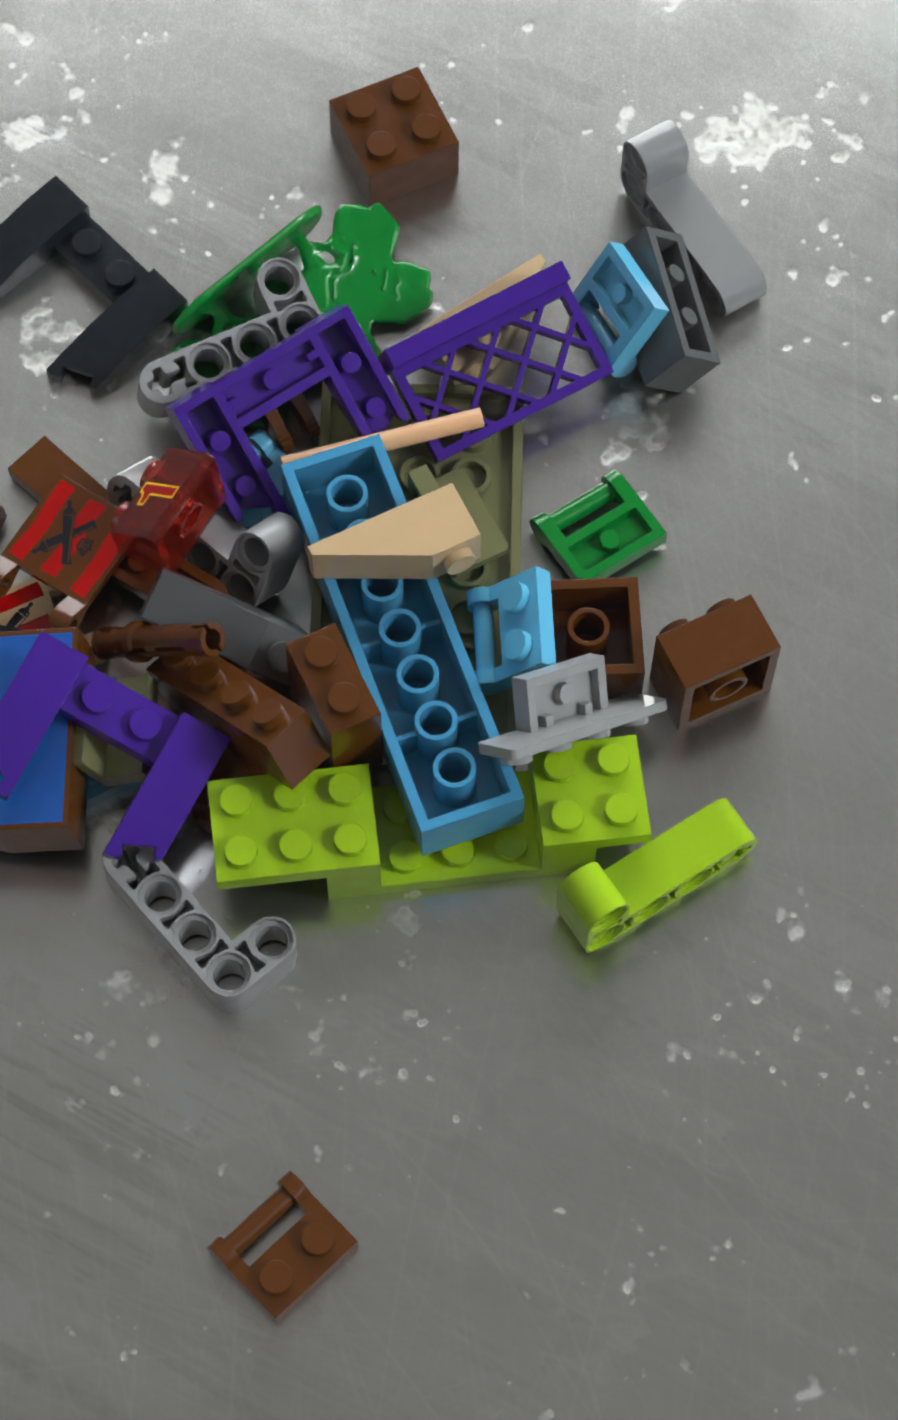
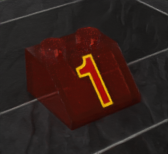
M168 447L159 461L155 459L146 467L140 480L141 488L130 503L125 501L117 509L111 521L112 529L110 531L118 551L157 574L161 566L174 572L177 571L227 498L214 456L202 451Z

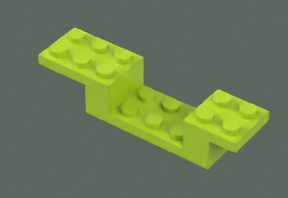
M635 734L573 741L572 748L562 752H540L532 755L533 761L528 763V770L515 771L525 798L524 821L522 823L424 856L420 852L395 785L371 787L369 763L315 769L293 790L268 774L207 781L218 890L326 878L328 899L332 900L573 873L580 867L595 862L597 848L651 842L652 832L637 736Z

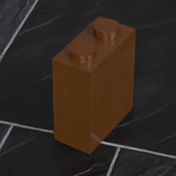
M333 623L286 643L290 696L295 704L307 711L328 747L331 755L323 761L326 768L369 763V769L382 764L381 712L336 624Z

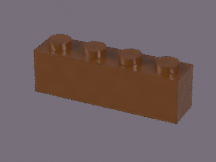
M219 656L159 657L146 668L148 674L159 682L158 690L173 713L180 717L185 712L231 738L226 746L228 749L291 790L331 755L305 709Z

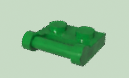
M617 469L602 476L599 485L549 515L542 512L529 521L538 541L542 545L547 546L570 579L607 578L665 543L667 532ZM610 501L619 504L618 507L568 537H565L561 532Z

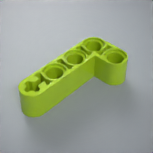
M718 799L605 870L601 868L598 862H591L571 873L558 887L555 908L587 953L596 951L743 859L756 847L758 840L728 799Z

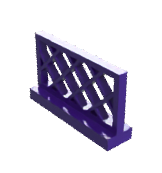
M562 260L385 349L377 357L387 376L390 375L414 423L437 418L438 412L446 415L462 412V410L441 404L448 378L475 387L468 410L477 408L482 389L509 398L504 417L497 421L483 418L484 428L470 435V431L461 433L460 440L445 448L442 447L439 439L426 441L425 444L436 464L614 372L567 283L571 277ZM558 299L561 300L570 317L565 334L539 325L544 306ZM534 312L532 322L520 319ZM509 324L529 331L522 356L495 347L501 328ZM575 328L581 339L573 337ZM491 334L488 345L477 341ZM536 334L562 342L555 367L529 359ZM569 346L588 351L597 370L583 377L564 371L563 366ZM468 347L485 353L478 378L451 370L457 350ZM447 356L444 367L433 364V362ZM492 356L519 365L512 390L485 381ZM526 367L552 376L546 396L537 399L519 393ZM420 369L441 375L434 401L415 395L406 376ZM560 379L571 382L557 390ZM516 401L527 404V406L513 412ZM422 407L431 409L429 419L425 415Z

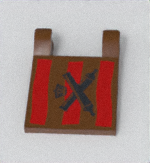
M60 473L0 555V599L7 594L20 569L66 597L52 610L48 617V623L52 628L79 627L91 603L145 530V523Z

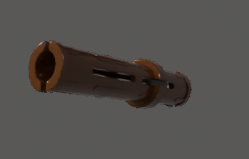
M131 621L125 627L100 626L98 628L100 632L94 631L91 639V647L97 658L101 660L127 658L133 663L148 662L153 657L218 656L217 650L223 651L226 643L224 630L216 622L154 626L147 621Z

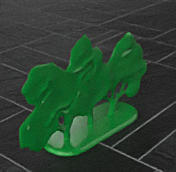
M380 202L373 203L368 208L360 204H342L335 212L332 234L326 242H309L305 238L322 217L320 205L314 206L291 221L198 296L176 319L171 330L174 334L186 333L212 315L214 316V327L210 335L212 337L226 331L225 328L228 326L233 328L240 323H246L260 317V314L247 318L233 316L226 302L256 280L258 270L264 262L272 258H282L293 248L297 247L304 266L301 273L321 314L337 304L349 305L374 353L378 357L381 354V349L376 345L375 339L371 334L372 324L388 322L405 324L408 320L427 310L433 302V292L429 288L431 283L430 271L427 268L416 266L409 261L395 262L392 259L400 226ZM324 251L330 253L334 257V263L327 264L317 254ZM274 279L265 283L266 288L273 294L283 295L290 291L287 284L281 280ZM290 324L286 327L287 332L290 336L296 333L295 330L301 327L302 324ZM190 340L179 343L170 351V354L198 341ZM253 342L240 346L243 354L249 358H254L265 351L262 346ZM203 361L194 366L195 371L205 378H213L220 374V370L212 362ZM182 371L179 372L178 380L183 378ZM286 402L277 407L282 421L289 409ZM261 418L247 425L255 430L258 428L267 430Z

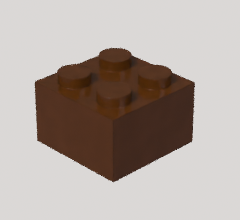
M419 67L329 100L331 135L368 206L373 203H386L458 175L459 141Z
M638 577L551 580L556 663L588 653L604 655L608 699L628 693L642 694L645 665Z
M751 594L737 601L734 598H727L714 604L703 616L689 622L687 619L673 621L660 631L659 635L656 636L649 679L659 697L667 699V712L677 730H680L770 690L781 646Z

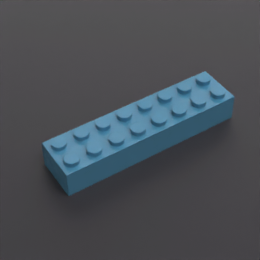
M380 434L281 465L283 493L292 517L299 524L303 532V546L307 556V546L407 503ZM316 578L332 622L336 624L381 712L382 753L422 856L522 823L524 821L525 798L513 767L502 765L500 758L479 754L478 742L499 736V732L437 578Z

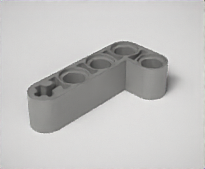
M665 120L624 142L620 170L622 185L626 194L650 227L682 235L699 293L716 315L725 317L764 296L767 293V284L757 263L687 172L689 150L686 140L674 122Z
M281 257L272 258L264 262L258 270L253 298L261 315L260 317L147 364L140 373L137 400L141 409L151 417H169L164 409L166 406L203 384L214 382L251 360L252 358L243 354L240 346L253 342L262 346L266 351L290 336L286 329L290 324L304 325L321 315L300 269L294 262ZM274 279L281 280L287 284L290 291L283 295L273 294L266 288L265 283ZM203 361L212 362L218 367L220 374L213 378H205L195 371L194 366ZM182 371L183 378L178 380L179 372ZM159 382L162 388L170 387L169 395L163 396L160 390L152 391L153 383Z
M153 456L137 462L113 476L108 482L107 493L110 502L144 522L146 528L142 532L143 534L219 579L225 585L230 596L257 607L283 590L288 584L304 544L303 532L299 524L290 515L277 512L253 527L246 529L242 524L234 521L231 515L166 462ZM146 482L180 486L172 499L150 495L143 506L136 505L142 495L140 490Z
M108 841V842L106 843V845L104 846L103 852H104V850H105L107 844L109 843V841ZM122 845V853L119 860L108 859L102 855L104 871L111 889L218 1010L231 1014L247 1009L287 977L295 968L298 960L295 931L291 924L283 918L275 916L264 917L253 923L232 940L162 860L160 862H153L154 851L151 847ZM126 861L131 866L137 863L142 881L138 884L137 877L133 871L126 865L119 867L120 863ZM159 896H168L175 900V904L166 911L157 912L149 908V904L153 899ZM200 934L210 939L207 946L198 951L187 950L182 946L183 942L192 935ZM269 940H278L287 946L277 956L270 957L259 952L261 945ZM226 974H238L245 979L244 983L235 990L227 991L217 986L218 980Z

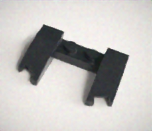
M54 176L0 224V299L56 256L105 303L108 308L46 369L48 377L58 383L62 382L68 370L92 377L89 387L90 393L97 395L173 334L171 328L180 314L188 307V302L155 269L148 272L90 217L88 205L57 176Z

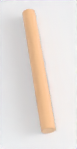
M478 407L280 456L281 465L380 434L386 451L483 428L484 419L481 409Z

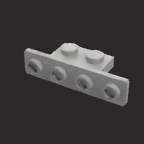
M588 653L511 677L516 730L478 742L479 754L500 758L502 765L517 766L528 764L533 761L532 755L566 751L572 748L573 741L605 738L611 735L612 728L618 726L632 727L644 725L649 722L648 716L667 710V699L638 693H628L608 700L604 655Z

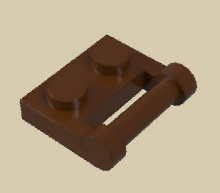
M288 1171L277 1182L279 1188L227 1237L222 1238L218 1236L207 1247L213 1258L275 1323L279 1322L358 1247V1241L291 1171ZM294 1204L304 1216L251 1266H248L239 1255Z

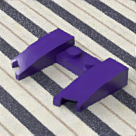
M337 304L295 330L296 333L214 382L203 384L164 408L206 479L234 521H243L241 509L271 507L272 514L282 512L291 515L243 428L318 382L324 380L358 437L385 431L393 416L402 422H407L409 419V414L349 305Z
M41 630L0 701V773L4 777V780L0 782V798L7 801L56 714L150 767L102 855L108 859L119 860L121 858L122 845L154 847L153 862H160L187 818L231 738L185 712L180 717L89 666L86 664L89 657Z

